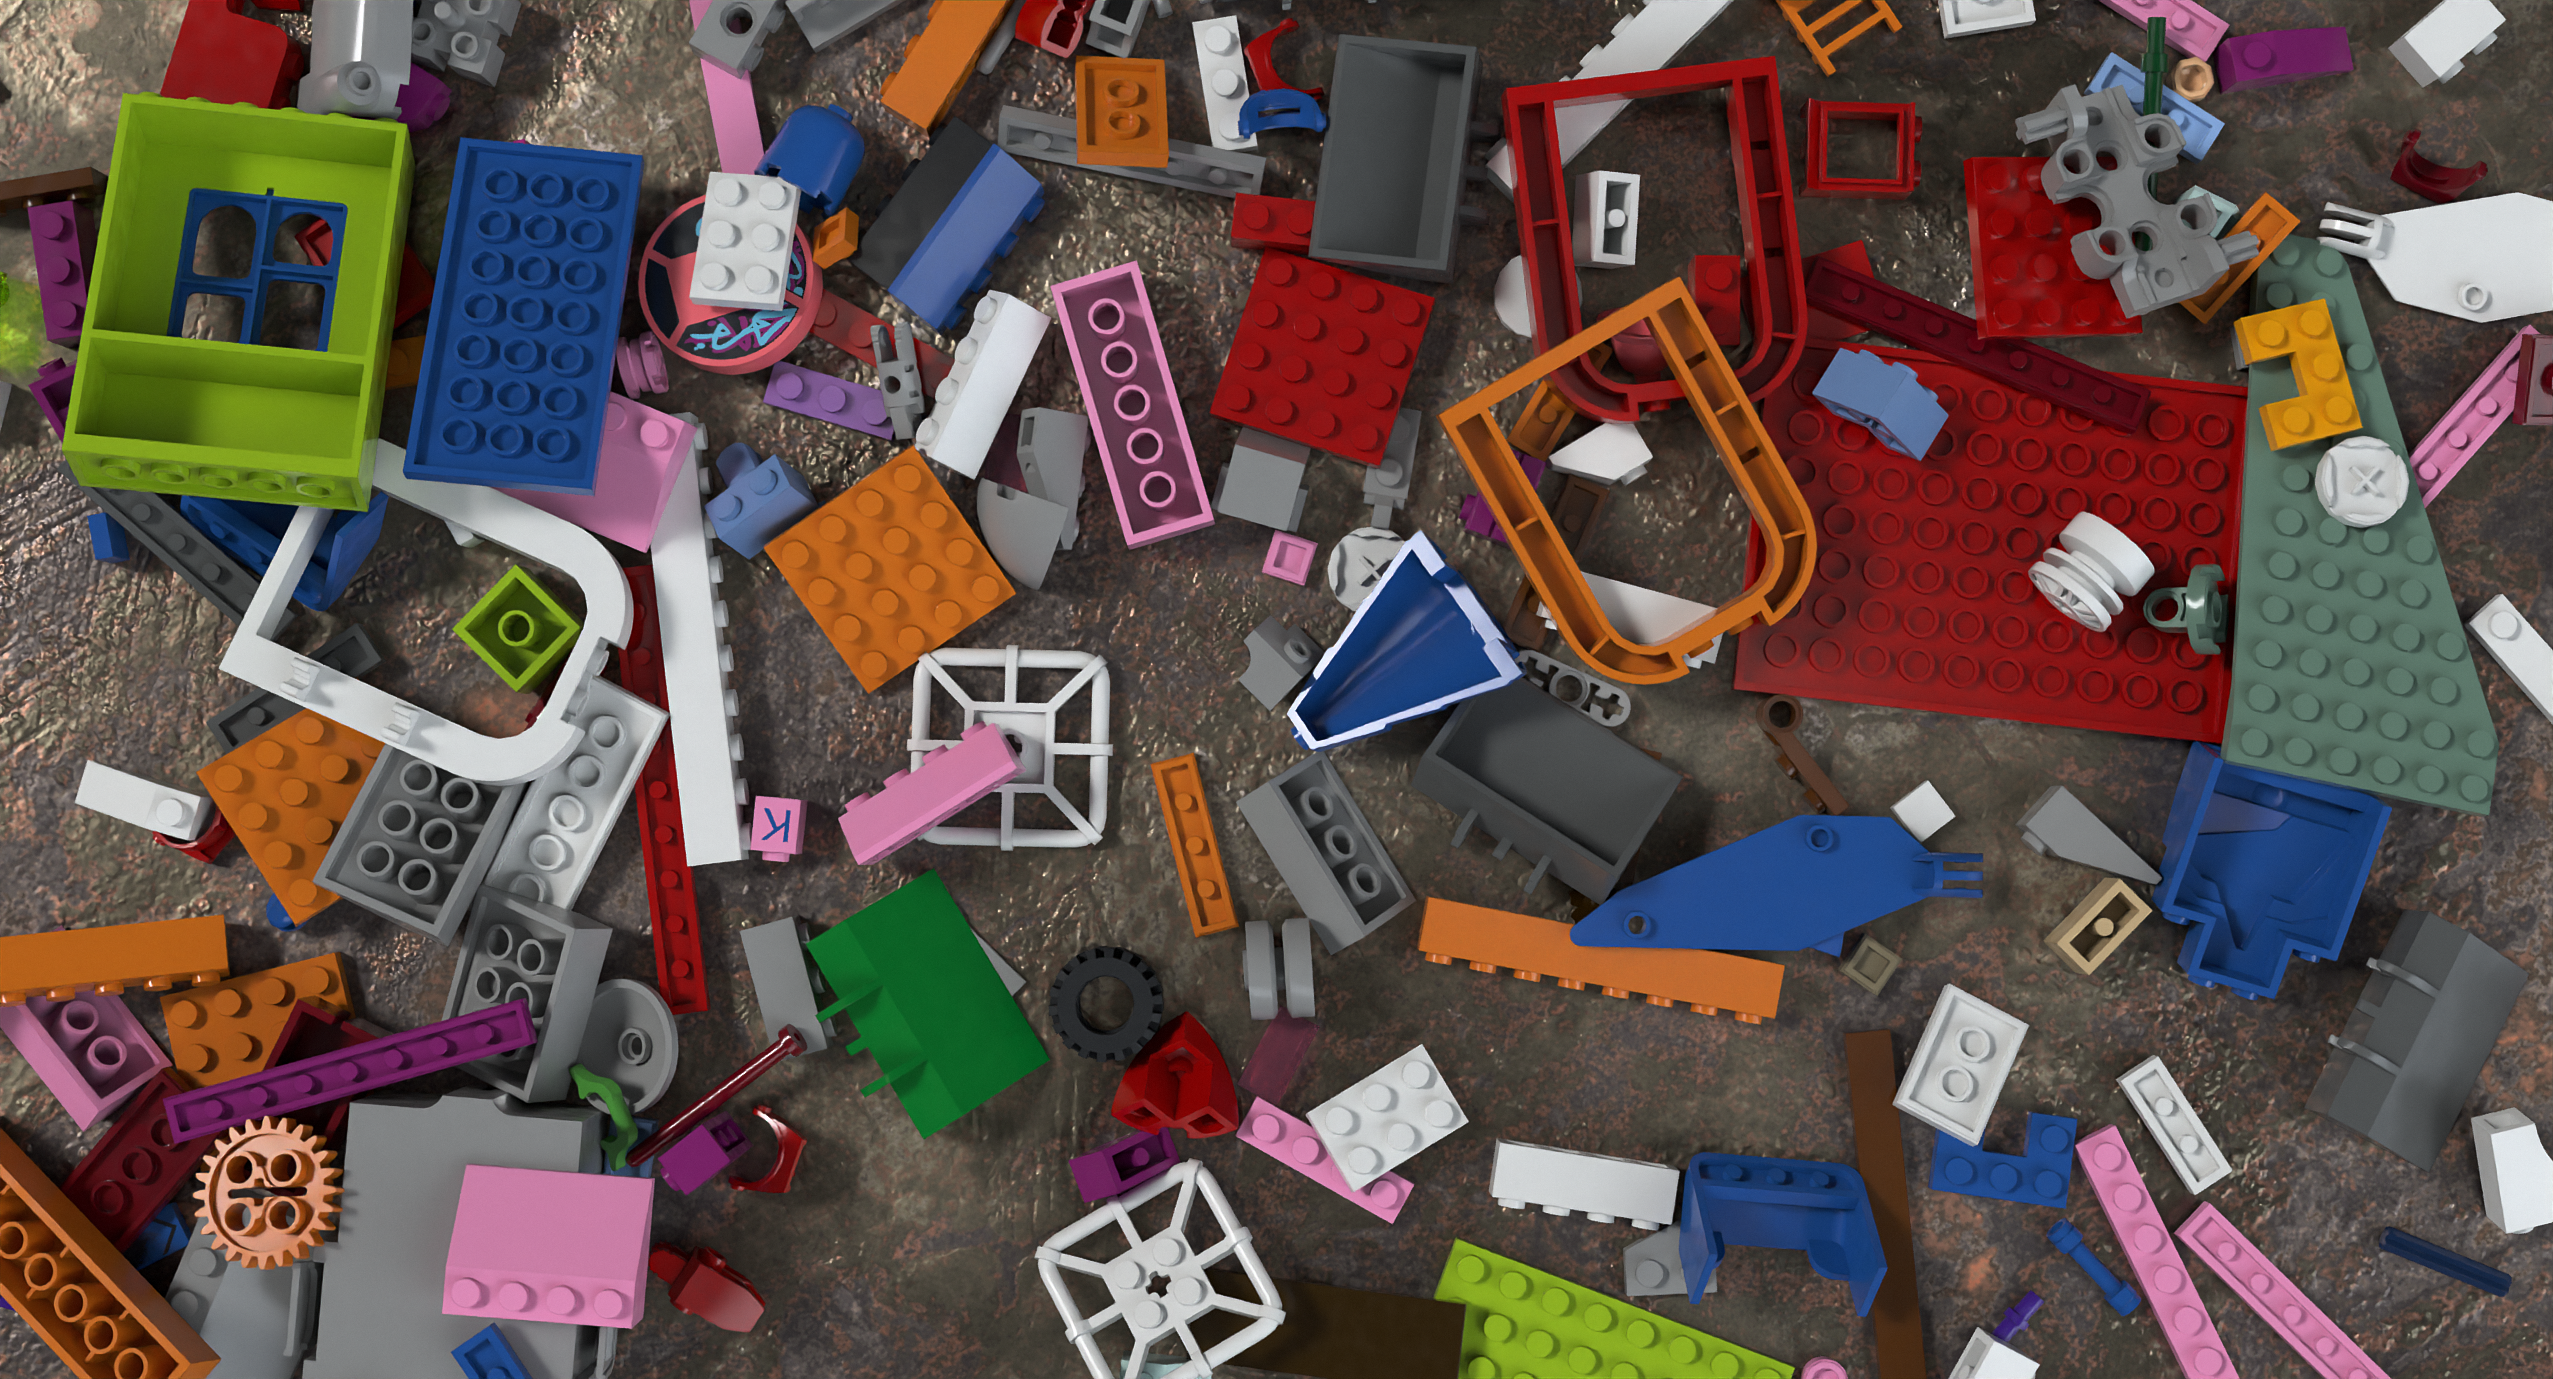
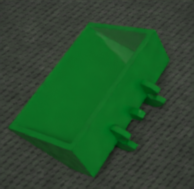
M934 868L806 943V946L839 999L836 1003L816 1014L817 1020L821 1023L843 1009L846 1010L861 1035L859 1039L845 1047L850 1056H853L868 1047L884 1073L882 1077L861 1089V1093L866 1098L890 1083L923 1139L962 1117L1050 1060Z

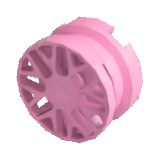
M652 330L642 332L639 338L630 341V345L626 338H618L616 357L621 378L630 399L634 400L640 397V388L643 392L653 391L655 394L668 392L669 385L666 365L659 341Z

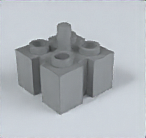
M415 0L421 7L417 18L413 17L411 62L443 72L446 65H448L460 77L495 87L505 57V53L497 46L500 34L511 37L521 2L519 0Z

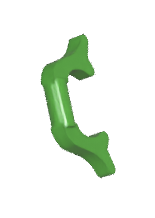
M579 1063L569 1068V1073L578 1085L580 1098L585 1099L594 1093H598L606 1102L616 1125L617 1137L610 1135L601 1140L600 1144L608 1154L610 1168L612 1171H617L626 1165L625 1156L627 1149L637 1140V1125L631 1116L618 1084L610 1078L592 1074Z

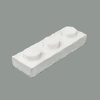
M1236 15L1192 22L1212 147L1235 152L1258 150L1256 133L1251 134L1250 139H1244V136H1239L1238 132L1240 109L1249 98V91Z
M2152 1055L2116 1079L2191 1194H2198L2233 1171L2158 1056Z

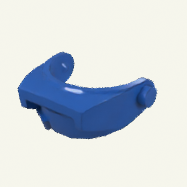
M1261 90L1251 95L1244 102L1239 113L1238 132L1239 136H1244V139H1250V135L1255 132L1272 128L1304 127L1314 129L1316 132H1322L1323 128H1326V115L1321 113L1315 99L1297 90ZM1299 108V110L1258 113L1272 109Z

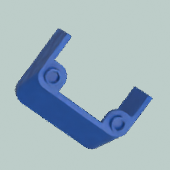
M381 491L369 502L368 512L342 510L337 515V518L333 515L331 516L292 597L315 611H325L339 598L379 539L389 498L388 495ZM182 495L180 512L225 552L264 577L299 506Z
M1709 1152L1698 1153L1692 1157L1685 1174L1678 1248L1690 1304L1700 1303L1712 1270L1722 1263L1725 1255L1724 1244L1806 1250L1809 1262L1818 1274L1828 1279L1849 1282L1857 1316H1867L1888 1267L1863 1178L1855 1169L1841 1163Z

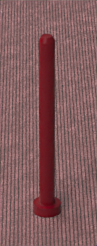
M791 1024L784 1026L778 1031L779 1040L631 1149L625 1158L627 1164L630 1167H639L786 1056L792 1054L798 1057L807 1050V1043L802 1034Z

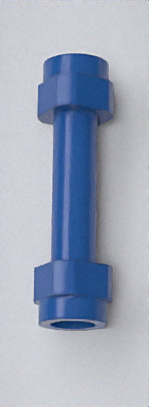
M2066 1218L2059 1220L2048 1230L2046 1237L2062 1254L2068 1253L2106 1293L2104 1299L2121 1316L2129 1314L2139 1305L2141 1297L2128 1282L2124 1280L2119 1281L2081 1241L2083 1238L2081 1232Z

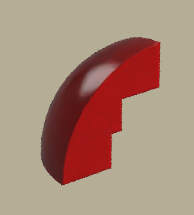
M1188 1011L1163 1026L1144 1045L1131 1062L1119 1084L1111 1110L1113 1117L1128 1126L1154 1135H1158L1162 1127L1184 1129L1189 1139L1218 1136L1238 1129L1237 1098L1226 1063L1210 1035Z

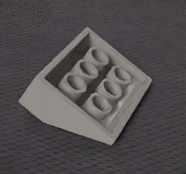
M385 743L312 882L407 930L448 947L496 855L530 784L525 782L515 785L495 786L473 782Z
M480 884L475 895L442 1021L526 998L538 1042L455 1065V1067L505 1092H509V1094L527 1103L566 1100L572 1078L569 1068L576 1064L613 928L580 913Z
M236 1189L232 1192L234 1199L245 1197L265 1198L247 1189ZM246 1207L242 1215V1222L245 1228L251 1220V1212L248 1207ZM291 1207L286 1212V1221L289 1226L293 1224L296 1216L295 1209ZM199 1217L165 1300L221 1358L205 1379H293L305 1351L299 1350L293 1357L283 1356L284 1348L287 1345L293 1269H291V1266L279 1267L277 1263L273 1270H260L259 1265L256 1268H243L241 1259L239 1261H226L227 1249L213 1250L211 1248L217 1234L202 1235L200 1232L209 1223L208 1217ZM320 1230L319 1234L323 1237L333 1231ZM307 1244L310 1257L307 1259H296L293 1256V1262L312 1260L314 1247Z

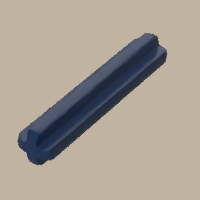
M2385 1227L2379 1239V1247L2385 1251L2499 1297L2506 1296L2511 1286L2512 1277L2509 1274L2393 1227Z

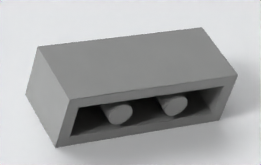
M797 915L740 931L770 1045L779 1040L778 1031L787 1024H791L802 1034L807 1043V1050L799 1056L833 1046L832 1037L838 1034L834 1016L819 1023L815 1016L824 1010L820 993L826 992V986L822 971L819 966L813 967L809 949L806 946V943L813 940L809 924L807 922L801 924L800 917ZM789 1054L781 1061L794 1058L795 1056Z

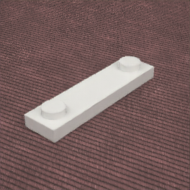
M2503 594L2495 595L2463 625L2553 724V650Z

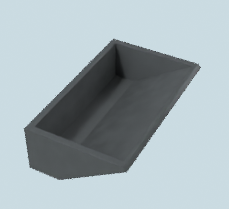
M1348 34L1339 35L1308 257L1407 279L1453 284L1461 225H1489L1490 220L1487 210L1464 205L1467 179L1486 181L1488 168L1469 166L1472 142L1494 143L1501 139L1498 126L1475 121L1483 68L1477 47Z
M1522 677L1508 687L1460 702L1423 754L1411 786L1463 818L1455 833L1456 836L1451 842V845L1457 849L1466 840L1474 826L1500 842L1492 854L1498 860L1502 861L1508 851L1512 849L1536 864V868L1523 889L1531 895L1546 872L1601 905L1624 873L1684 776L1530 680Z
M2404 909L2379 960L2369 958L2366 966L2372 969L2373 972L2340 1037L2331 1034L2328 1043L2334 1046V1049L2304 1109L2429 1173L2529 973L2470 932L2429 911Z

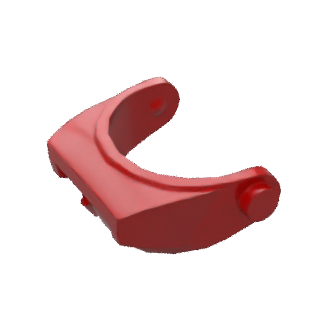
M1288 18L1279 23L1280 26L1262 34L1245 47L1244 54L1249 59L1250 68L1253 70L1260 91L1291 89L1308 94L1316 102L1323 99L1324 91L1322 87L1309 90L1294 88L1282 81L1272 66L1270 53L1274 39L1297 30L1300 27L1297 20L1294 21L1293 18Z
M217 805L211 826L202 837L192 843L180 842L170 835L157 831L152 832L154 835L152 838L162 846L168 845L208 864H211L236 836Z
M764 1104L754 1106L752 1113L768 1121L775 1131L779 1145L777 1160L771 1171L755 1182L730 1175L728 1179L730 1188L738 1191H744L745 1189L767 1193L789 1192L792 1177L795 1176L794 1171L803 1146L807 1143V1139L792 1127L788 1121L772 1113L771 1107Z

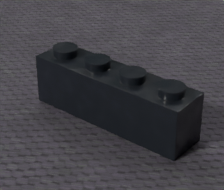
M955 116L948 125L943 122L936 128L928 142L932 147L922 160L915 158L908 165L901 178L904 184L894 196L889 193L880 202L874 214L878 218L868 231L862 229L858 232L857 250L847 258L853 268L888 294V288L993 145Z

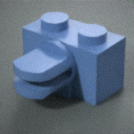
M742 442L726 447L718 457L716 465L726 490L704 506L718 538L747 559L755 556L764 549L765 544L819 508L805 477L776 454L763 462L758 452H755L750 446Z

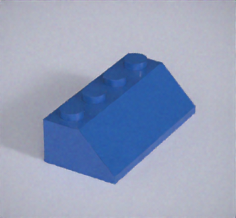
M993 144L887 291L897 305L940 336H942L947 328L951 331L954 330L966 314L967 309L963 305L973 292L979 295L993 276V272L989 270L999 256L1005 259L1017 244L1019 236L1015 233L1025 220L1031 223L1040 213L1045 204V200L1041 198L1045 193L1042 184L1004 150Z

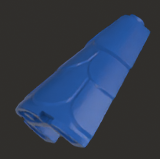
M1422 530L1414 534L1410 540L1405 541L1370 596L1362 601L1336 645L1327 649L1287 712V715L1295 725L1290 729L1291 733L1303 749L1308 750L1310 748L1313 751L1322 752L1392 730L1393 725L1446 710L1449 705L1508 687L1514 681L1527 674L1526 666L1522 661L1518 664L1515 662L1514 659L1520 656L1490 608L1460 570L1457 571L1454 566L1445 561L1447 558L1445 552Z

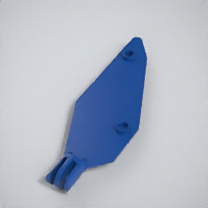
M1797 815L1619 890L1571 928L1569 936L1571 941L1577 946L1799 951L1927 897L1982 898L1983 889L1942 887L1943 880L1983 881V871L1943 869V862H1983V853L1929 852L1891 817ZM1634 916H1639L1643 922L1642 929L1637 933H1632L1628 926L1630 919Z

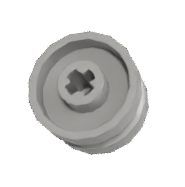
M1309 918L1285 919L1282 925L1283 947L1274 948L1273 926L1268 920L1245 921L1246 950H1242L1245 992H1249L1251 1020H1266L1276 1017L1278 1013L1277 990H1286L1287 1012L1292 1018L1315 1016Z

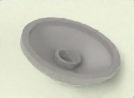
M612 979L597 985L575 1065L581 1063L592 1074L612 1079L622 1090V1095L631 1115L638 1114L656 1104L668 1089L678 1060V1034L672 1013L667 1003L656 990L638 980ZM594 1093L586 1098L594 1107L610 1114L606 1102L598 1093Z

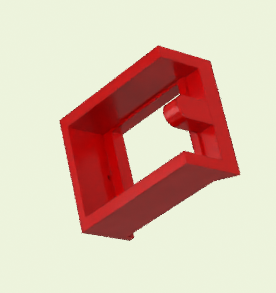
M1808 98L1800 109V118H1806V137L1801 142L1800 158L1805 159V181L1799 187L1798 197L1905 200L1914 191V187H1919L1921 180L1920 160H1914L1915 143L1920 142L1922 135L1921 116H1915L1916 102H1911L1910 104L1837 102ZM1828 119L1897 121L1896 180L1826 178Z

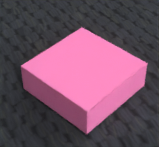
M1275 529L1262 573L1304 587L1318 543Z

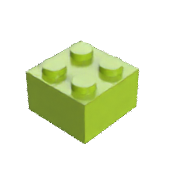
M515 564L452 630L515 692L530 694L566 658L575 646L583 630L584 622L529 568Z

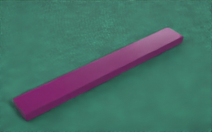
M522 998L164 1098L163 1102L173 1140L176 1144L231 1127L244 1125L248 1119L262 1120L264 1116L280 1115L534 1044L538 1040L527 999Z

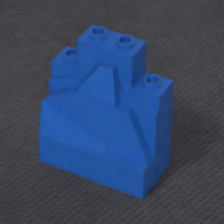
M2193 741L2176 788L2162 843L2167 847L2158 871L2162 879L2157 883L2151 900L2163 911L2162 917L2182 925H2188L2189 921L2192 920L2177 960L2178 964L2188 974V980L2209 988H2214L2215 983L2232 987L2231 992L2250 1000H2258L2259 995L2275 999L2291 952L2299 958L2319 963L2321 957L2337 961L2392 807L2374 794L2223 763L2224 759L2220 757L2222 746Z

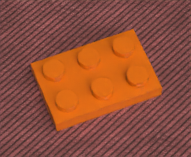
M1076 55L1077 164L1167 168L1169 145L1165 60Z

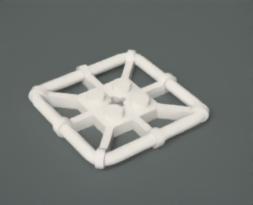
M1007 645L1006 649L940 648L934 649L930 653H923L918 658L919 663L916 666L913 678L912 739H907V751H911V773L925 765L922 757L928 754L929 751L944 744L950 750L963 742L961 740H930L932 675L965 709L964 731L981 721H984L987 726L996 723L999 724L1005 736L1012 734L1014 735L1015 742L1022 743V752H1017L1016 754L1026 771L992 791L1002 792L1001 828L935 826L917 837L919 841L925 839L928 842L940 845L1001 846V851H1013L1014 846L1076 848L1087 846L1090 843L1096 845L1103 838L1101 833L1104 830L1107 818L1108 756H1113V744H1109L1110 679L1108 670L1105 667L1108 662L1101 655L1096 657L1091 653L1082 651L1019 649V645ZM941 666L1005 667V701H973ZM1019 667L1083 669L1048 703H1017ZM1092 679L1091 744L1055 743L1056 712ZM1055 754L1090 755L1088 821L1054 786ZM1015 793H1045L1078 829L1014 828Z
M1190 1158L1188 1162L1176 1164L1119 1197L1117 1194L1110 1196L1106 1199V1205L1057 1232L1044 1243L1043 1247H1037L1034 1258L1038 1260L1041 1278L1068 1328L1065 1334L1070 1344H1076L1094 1379L1115 1378L1092 1335L1124 1317L1136 1340L1124 1379H1140L1150 1346L1176 1331L1185 1345L1191 1360L1159 1379H1196L1199 1376L1205 1379L1213 1374V1368L1266 1338L1276 1329L1277 1325H1283L1286 1312L1282 1311L1279 1293L1250 1243L1253 1237L1249 1229L1241 1226L1216 1179L1206 1167L1202 1166L1203 1163L1200 1160ZM1183 1181L1170 1227L1143 1242L1128 1212ZM1199 1186L1226 1237L1221 1242L1196 1256L1184 1235V1230L1197 1187ZM1116 1219L1132 1247L1129 1251L1106 1264L1061 1253L1064 1249ZM1235 1252L1263 1305L1216 1294L1204 1269ZM1057 1267L1103 1278L1116 1303L1084 1320ZM1157 1275L1161 1278L1169 1276L1171 1282L1166 1286L1168 1294L1160 1297L1156 1292L1150 1295L1148 1292V1288L1152 1285V1279ZM1215 1308L1258 1319L1257 1322L1204 1353L1188 1326L1189 1323Z

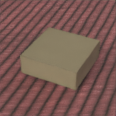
M1862 933L1838 968V971L1873 995L1878 996L1902 961V958L1867 934Z

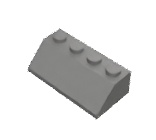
M1324 751L1312 754L1236 802L1330 955L1367 936L1416 901Z

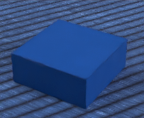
M106 512L87 516L95 560L112 564L130 560L124 527Z

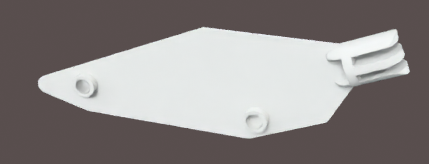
M2515 192L2384 215L2369 213L2327 202L2325 205L2324 213L2360 222L2361 224L2357 225L2340 220L2322 219L2319 227L2320 231L2355 240V242L2351 243L2331 237H2317L2316 240L2320 241V245L2332 247L2339 252L2367 259L2396 302L2478 323L2553 310V201Z

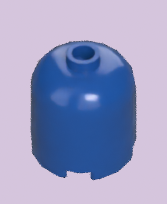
M830 104L828 108L805 105L793 111L786 119L754 170V175L780 177L782 180L799 188L801 195L798 209L809 214L812 208L816 207L823 210L822 217L828 219L836 214L865 156L864 139L858 129L851 123L853 120L852 115L841 107Z

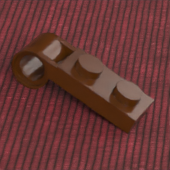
M1788 694L1770 696L1761 701L1756 710V721L1779 755L1774 759L1777 766L1790 780L1797 777L1807 790L1802 794L1803 798L1816 814L1821 815L1824 812L1826 815L1838 816L1850 805L1793 734L1803 721V708L1800 702ZM1776 702L1784 704L1790 713L1788 723L1782 728L1775 726L1769 718V710Z

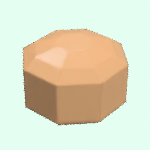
M2193 57L2178 61L2166 77V83L2168 88L2188 101L2197 102L2207 95L2214 84L2211 66L2201 59Z

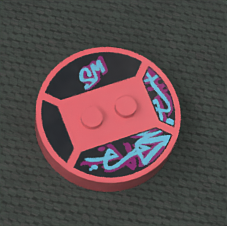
M703 195L683 204L672 212L660 224L648 242L639 269L638 286L641 307L649 326L660 341L691 365L705 371L725 375L755 372L769 367L787 356L799 345L811 329L822 298L821 266L812 260L813 243L796 222L782 311L693 304L689 296L706 195Z

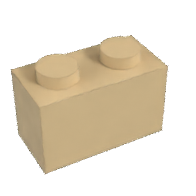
M2105 877L2043 942L2075 973L2090 975L2153 910L2120 878Z

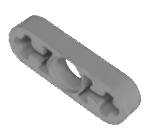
M1533 650L1519 652L1520 656L1514 659L1516 663L1522 661L1524 664L1531 658L1536 661L1534 668L1544 674H1548L1549 666L1556 668L1557 672L1549 680L1548 692L1559 698L1556 693L1558 680L1567 675L1575 677L1581 684L1580 696L1572 702H1563L1604 727L1620 725L1630 714V699L1618 687ZM1529 678L1531 682L1539 687L1544 683L1536 678ZM1590 684L1598 687L1593 696L1606 700L1611 694L1617 697L1616 705L1621 707V713L1619 715L1611 714L1608 719L1602 717L1603 709L1593 703H1589L1588 712L1582 710L1580 706L1588 698Z

